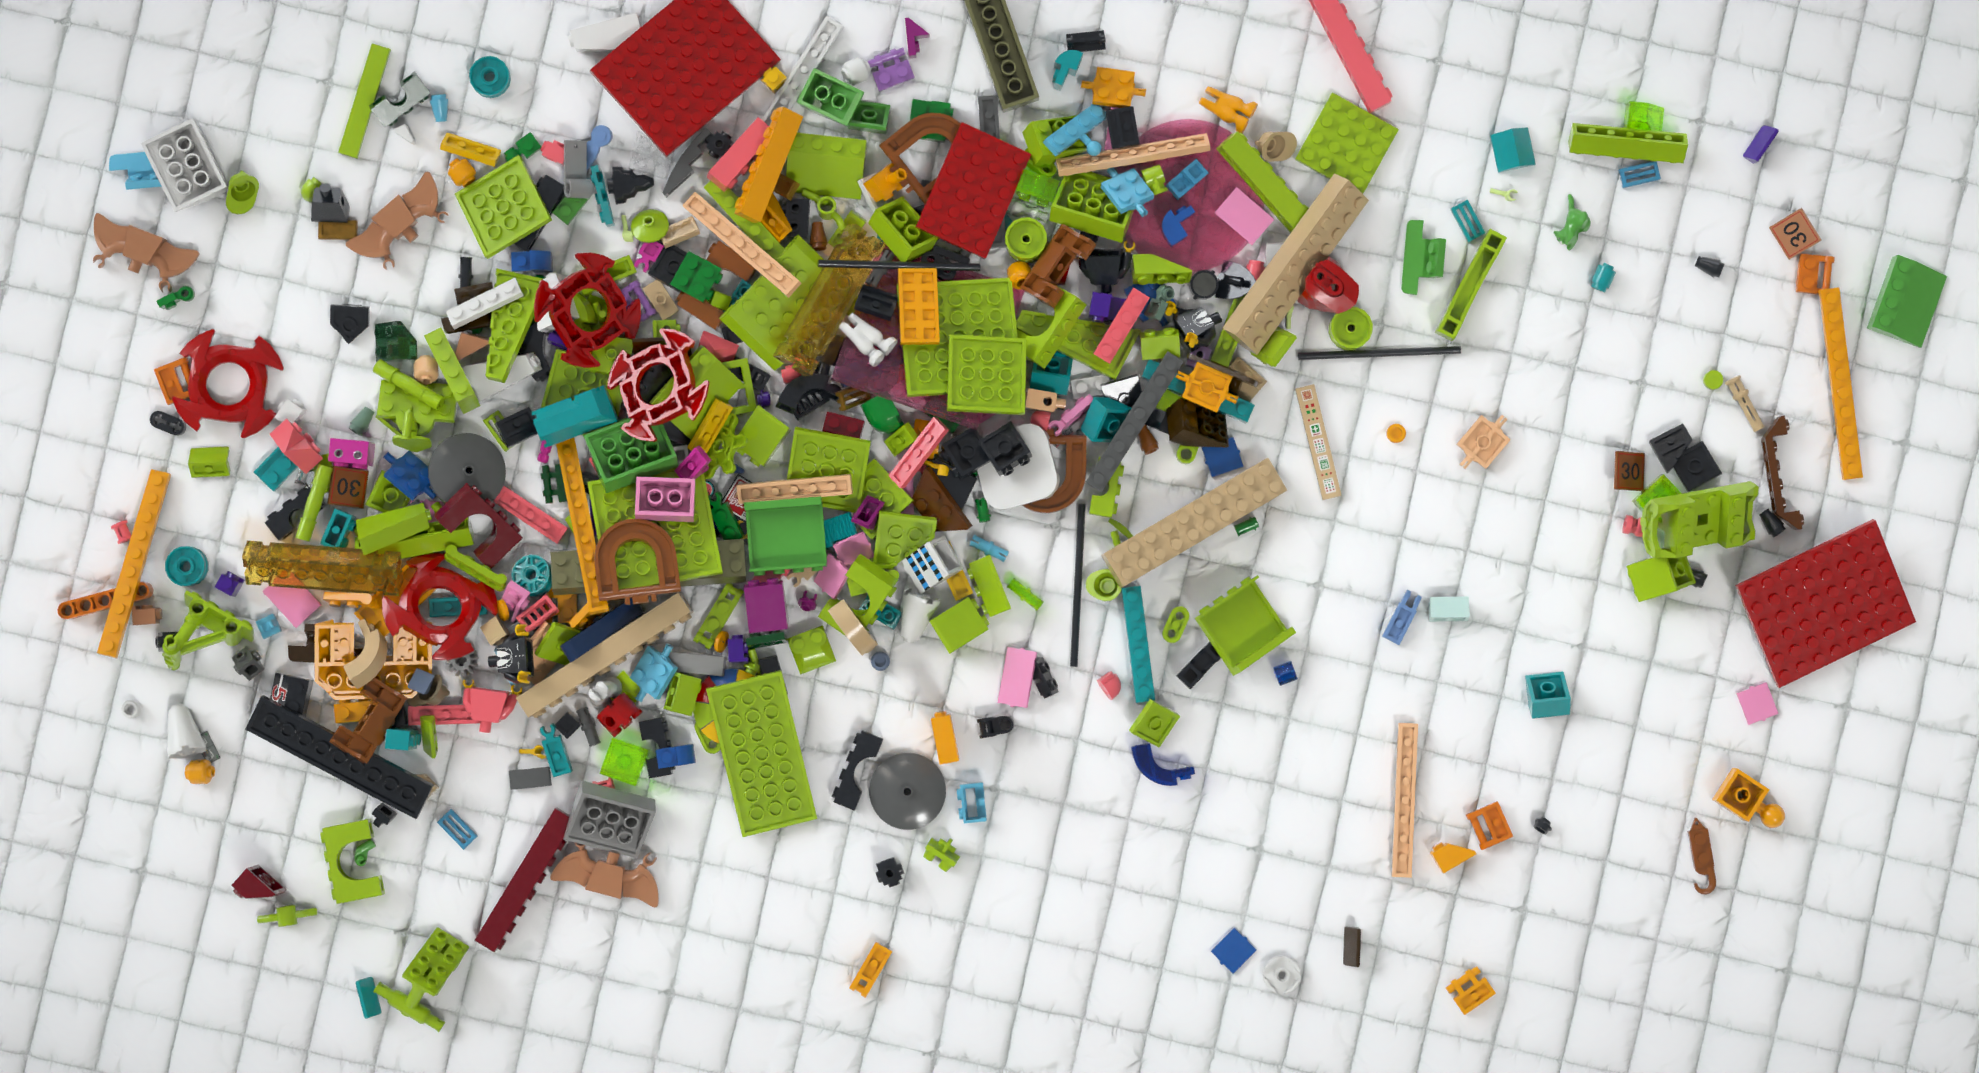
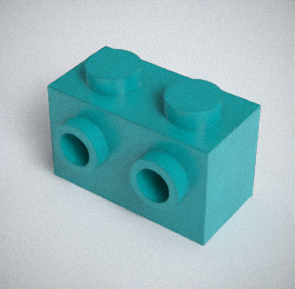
M334 509L320 544L338 552H342L343 549L345 550L350 540L348 539L350 531L353 532L356 527V516L340 509Z

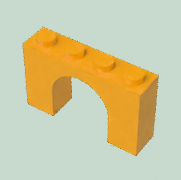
M946 711L935 712L934 717L931 718L939 764L957 762L960 758L951 713L947 714Z

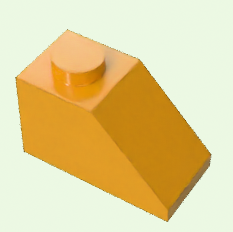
M1442 842L1433 846V851L1430 852L1443 874L1477 854L1472 849L1449 843L1443 844Z

